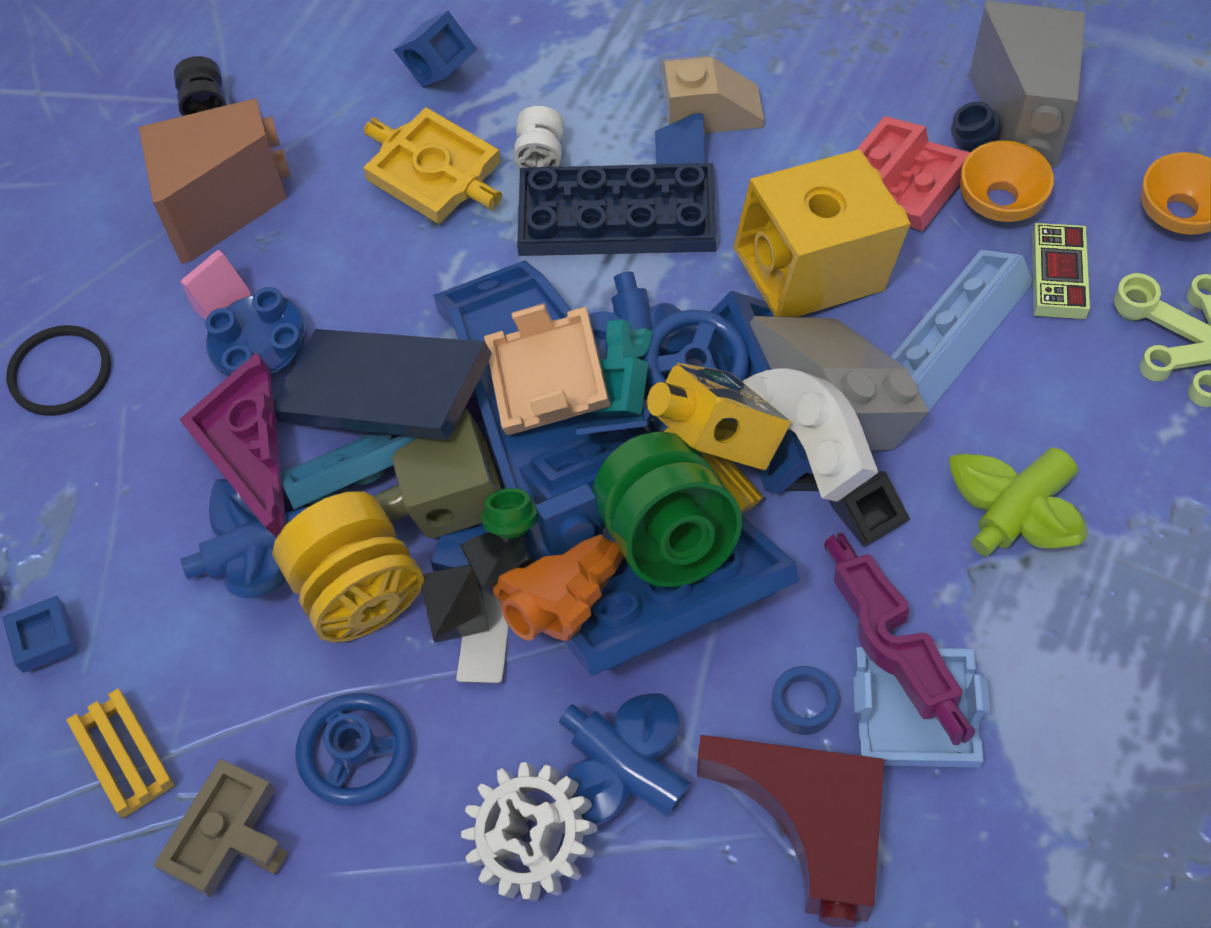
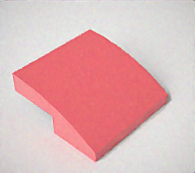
M887 116L880 120L856 149H860L871 166L879 171L884 185L896 203L901 205L906 211L908 220L911 223L910 228L923 231L959 186L963 163L970 154L967 151L929 142L926 126Z

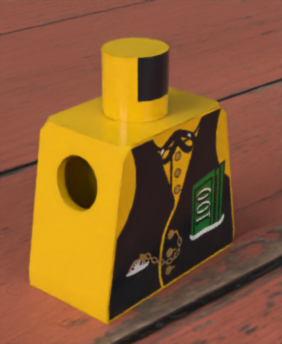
M677 363L673 366L666 381L656 383L649 391L647 397L649 412L657 416L690 447L762 470H766L792 422L732 373L689 364ZM734 418L737 423L724 421L723 419Z

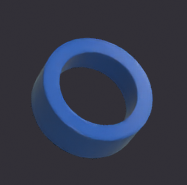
M810 666L793 667L780 675L773 688L771 706L774 717L783 728L795 734L810 735L823 730L831 722L837 705V691L829 676L821 670ZM798 681L811 682L823 691L827 705L820 714L814 717L801 718L795 716L787 710L783 703L782 694L790 684Z

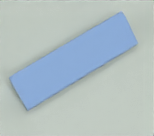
M980 250L892 354L891 358L907 368L911 378L917 385L928 411L937 403L1031 287L1032 278L1023 255Z

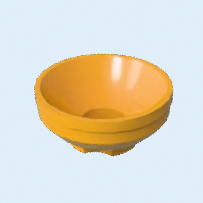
M1001 140L980 145L966 157L961 169L960 189L963 198L977 213L995 221L1014 222L1032 217L1046 204L1054 185V174L1046 158L1032 147L1015 141ZM998 189L1006 190L1014 196L1016 201L1010 205H998L989 199L988 193Z
M1179 152L1168 154L1155 160L1148 167L1144 175L1140 192L1142 206L1148 216L1158 225L1175 233L1193 235L1210 232L1211 158L1196 153ZM1171 202L1186 203L1194 210L1195 215L1189 218L1177 217L1168 210L1167 204Z

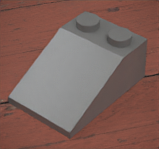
M754 316L749 324L771 369L788 368L802 371L830 382L842 392L856 412L870 451L894 450L929 413L917 385L911 378L907 368L838 319Z

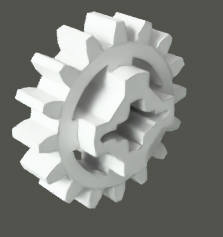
M522 762L518 769L517 778L511 772L501 768L497 770L498 787L493 789L482 783L478 786L477 789L480 795L485 799L481 807L476 805L466 806L465 812L471 817L476 818L475 827L461 831V838L476 842L477 847L465 857L466 861L475 866L485 865L478 880L482 884L493 886L500 881L498 894L513 899L520 889L523 899L538 901L540 886L549 894L557 896L562 893L559 879L562 875L575 880H579L582 876L578 867L574 864L578 856L583 858L593 857L594 851L588 846L583 845L582 841L584 835L597 832V825L583 820L581 817L582 814L592 807V803L583 796L572 798L579 784L568 776L558 782L559 771L551 766L544 765L539 774H537L534 766L527 762ZM528 792H545L550 794L556 801L553 803L546 801L537 806L535 800L529 797ZM528 819L537 822V826L530 830V837L532 839L530 844L521 840V837L529 832L526 823L529 821ZM565 833L563 844L557 854L562 835ZM521 857L523 864L528 866L531 872H514L502 861Z

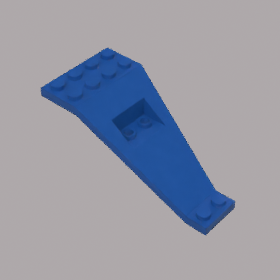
M525 260L433 295L438 313L455 329L457 339L485 341L484 336L503 331L505 335L517 332L519 330L512 319L511 313L538 304H546V308L554 321L568 317L567 312L572 310L546 277ZM489 361L474 389L505 489L517 488L526 491L530 495V500L536 505L586 483L593 492L594 481L600 467L615 449L639 435L651 432H664L668 428L666 424L656 417L651 418L648 426L576 435V428L581 422L616 418L600 417L591 413H585L506 436L501 426ZM645 397L643 399L642 410L648 408L647 400L645 399ZM743 516L741 534L731 555L714 572L694 583H688L679 587H660L649 584L634 573L625 557H623L608 584L601 589L602 596L593 604L591 616L582 624L580 631L568 642L564 641V643L592 677L605 670L614 669L624 661L657 646L669 644L683 634L707 623L719 621L731 612L760 599L769 598L776 594L777 591L799 582L796 562ZM601 520L603 536L616 542ZM537 521L532 528L528 529L527 534L540 558L551 556L543 543L539 521Z

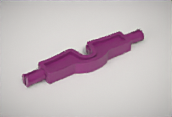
M837 533V538L834 534L825 541L824 548L836 563L834 583L858 618L857 633L865 653L878 667L896 677L923 719L936 717L953 745H960L961 740L963 743H966L974 736L975 729L970 725L959 708L963 693L962 689L946 667L932 637L923 632L903 636H894L889 633L907 622L910 613L908 602L885 577L871 555L865 554L858 557L843 533Z

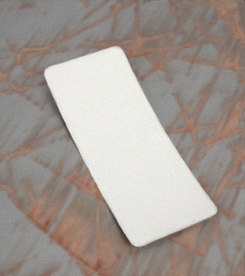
M481 588L490 631L462 637L456 680L459 682L500 683L504 669L508 624L502 614L501 603L496 597Z

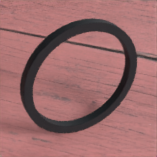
M72 325L51 327L32 335L14 352L7 367V387L15 401L29 412L44 416L67 414L87 405L102 391L110 375L111 358L103 341L92 331ZM58 336H78L91 341L99 349L101 354L99 375L93 385L76 399L59 405H39L30 402L19 393L16 384L19 365L28 352L38 344Z

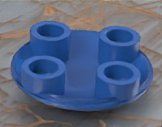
M273 287L262 288L254 295L239 299L226 308L212 311L205 322L206 329L208 330L206 339L208 357L215 368L228 377L255 353L270 367L271 375L285 368L296 358L306 338V322L301 310L292 301L284 298L278 289Z

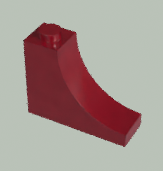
M701 735L697 777L714 780L744 793L755 800L777 821L793 846L801 867L805 889V913L819 915V922L834 927L857 926V920L867 922L873 910L875 898L884 759Z

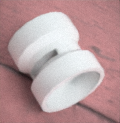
M532 106L525 108L519 113L516 123V135L518 138L514 144L513 151L514 163L518 168L559 167L562 157L560 142L564 134V119L559 112L546 106Z

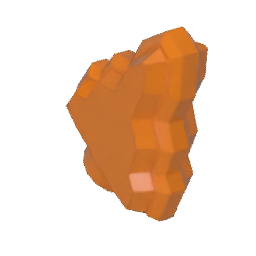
M598 535L580 542L563 555L544 556L525 568H515L499 576L498 583L493 587V594L501 603V610L505 621L512 631L523 640H533L543 632L553 638L568 642L580 631L582 624L591 616L593 604L602 596L601 589L608 584L624 556L616 542L606 539L603 535Z

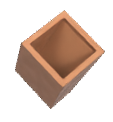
M257 98L139 127L152 201L181 264L193 261L287 199L283 184L284 178L291 177L283 148L278 150L273 148L280 145L273 116L263 118Z

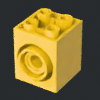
M858 149L750 178L733 249L762 297L767 302L774 317H799L885 291L911 223L904 208L896 203L884 185L879 171L871 166L862 151Z

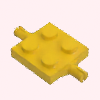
M427 107L411 122L400 126L398 129H392L375 117L370 119L371 123L369 121L366 123L364 134L382 144L379 153L363 167L366 180L440 225L467 198L474 199L491 211L495 209V205L498 206L500 204L502 193L483 183V180L501 163L499 149Z

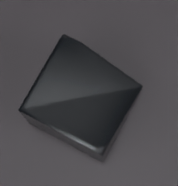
M488 532L471 538L460 545L482 590L494 597L493 587L498 583L499 576L515 568H525L541 559L527 532L516 538H501L496 534Z
M469 564L423 575L422 591L434 643L490 631L481 586Z

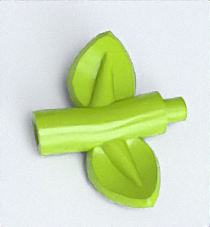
M1054 447L1048 448L1038 459L1019 474L1005 462L991 456L957 453L949 458L950 471L961 495L973 507L987 511L978 521L980 532L971 540L972 547L982 556H989L997 546L1008 548L1020 533L1029 544L1044 549L1075 546L1085 542L1088 530L1084 515L1071 503L1061 498L1052 497L1078 474V467L1075 461L1063 450Z

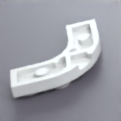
M788 368L766 370L743 381L744 384L792 421L788 429L796 433L806 451L822 499L838 502L878 473L855 410L848 399L833 384L811 374ZM734 418L723 419L724 421L737 423Z

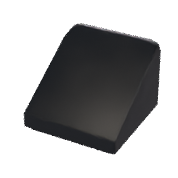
M879 471L838 502L828 500L834 511L862 546L872 543L910 520L886 471Z

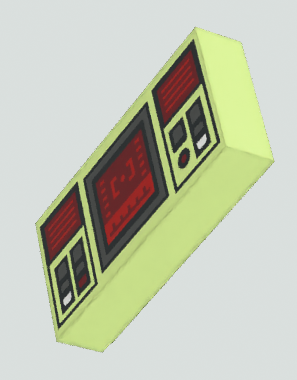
M1035 223L1031 233L1034 316L1086 319L1090 310L1086 226Z

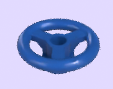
M683 310L665 317L652 329L649 350L642 356V360L649 362L646 378L651 387L658 382H665L666 379L662 374L670 373L672 367L677 363L687 364L686 361L688 359H698L703 363L701 367L718 370L708 349L714 331L726 340L731 349L733 363L730 373L742 382L745 380L749 365L745 341L735 326L720 315L705 310ZM698 326L693 343L686 345L676 354L658 356L662 342L670 333L681 327Z
M369 693L340 695L319 706L302 726L295 751L297 769L306 787L322 800L340 806L367 804L390 792L405 774L411 759L412 736L403 714L384 698ZM353 710L372 712L386 721L393 735L375 737L369 724L363 717L354 713L344 712ZM327 723L323 734V742L334 764L324 779L315 766L313 747L317 735ZM349 740H361L356 749L352 751L343 750L344 745ZM393 755L388 768L373 782L361 787L343 788L354 767L364 764L370 757Z

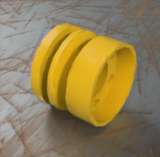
M344 492L324 498L304 509L286 524L274 542L272 556L293 593L300 595L298 601L307 617H309L319 638L331 643L352 641L371 634L392 622L412 604L420 594L422 584L424 583L421 569L416 561L410 557L404 542L396 539L394 527L376 497L366 492Z

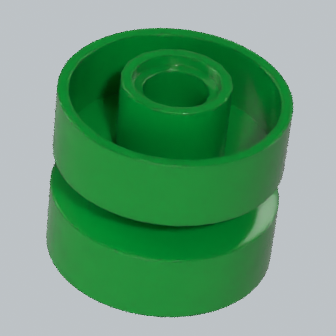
M651 432L628 440L607 457L596 475L593 493L597 498L598 514L610 535L616 541L618 548L631 569L639 578L649 584L660 587H679L699 581L714 572L727 560L739 540L742 529V514L737 501L721 479L714 473L702 454L690 447L675 433Z

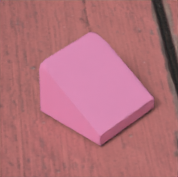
M219 250L215 251L180 281L193 310L205 320L212 311L226 308L239 299L251 296L248 287L225 255Z

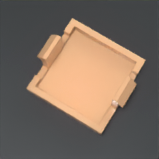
M545 303L531 306L511 313L512 319L519 331L507 335L500 331L484 336L485 343L492 352L489 365L501 426L506 436L611 406L592 322L586 306L568 311V317L555 321L552 320Z

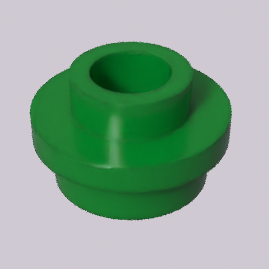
M507 488L493 492L486 498L485 508L481 512L482 526L486 531L496 534L501 538L522 536L538 521L536 504L530 500V495L521 489Z

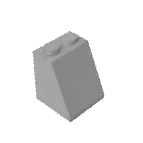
M986 0L971 63L970 79L980 101L988 104L999 115L1001 129L997 135L998 141H1015L1026 144L1042 154L1051 167L1057 168L1078 103L1086 12Z

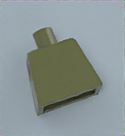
M465 409L449 440L418 437L397 450L392 460L399 484L373 496L376 497L391 523L410 515L426 537L436 538L481 524V512L485 508L486 498L493 492L502 490L503 487L488 440L468 409Z

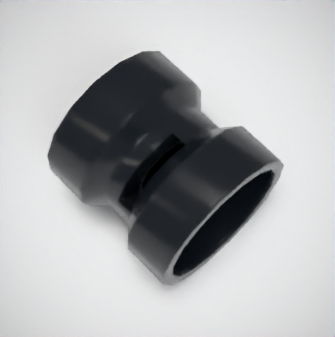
M192 56L183 59L176 65L174 80L175 87L178 90L179 112L182 116L226 106L225 94L221 88V70L215 61L203 56Z

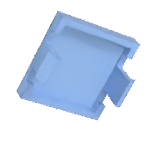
M856 647V676L853 677L854 713H857L859 756L884 759V766L981 768L984 760L982 740L979 737V723L983 715H991L988 679L980 674H974L976 670L974 649L937 648L946 667L962 689L963 693L959 708L970 725L975 729V734L969 741L963 743L961 740L960 745H953L936 717L923 719L896 677L878 667L868 657L862 647Z

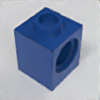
M449 11L422 23L394 49L395 53L422 87L447 78L477 50L476 46Z

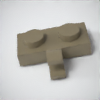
M219 759L153 866L163 874L210 898L237 854L265 871L277 875L289 853L279 848L280 843L253 830V827L276 791L270 782Z

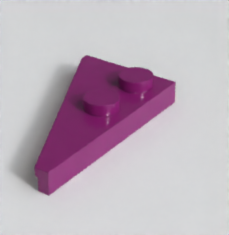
M255 353L179 420L263 526L277 538L286 525L271 370L264 360Z

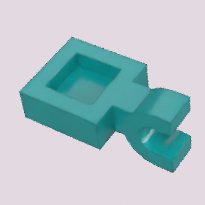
M624 319L608 321L606 331L608 344L607 358L600 359L611 406L589 413L600 417L641 416L649 362L638 359V357L645 355L649 350L652 330L646 328L631 329V322Z

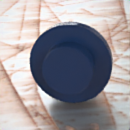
M984 102L965 104L957 110L953 117L951 133L954 141L966 148H976L991 142L1001 129L999 115Z

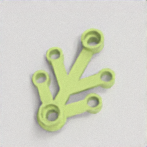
M1133 273L1125 276L1120 281L1114 295V305L1123 318L1137 321L1146 317L1195 342V344L1170 348L1163 345L1149 347L1145 351L1139 365L1141 373L1147 379L1164 381L1171 375L1173 369L1211 363V295H1205L1198 290L1206 289L1211 293L1210 274L1196 276L1187 291V300L1192 306L1203 310L1208 324L1159 300L1161 296L1160 286L1156 280L1148 275ZM1151 360H1159L1165 364V367L1155 366ZM1203 370L1194 376L1188 387V396L1199 406L1211 407V393L1202 390L1199 386L1203 384L1211 387V370Z

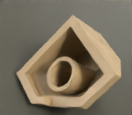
M707 55L660 60L668 125L692 114L703 113L704 133L764 128V116L758 85L717 59Z

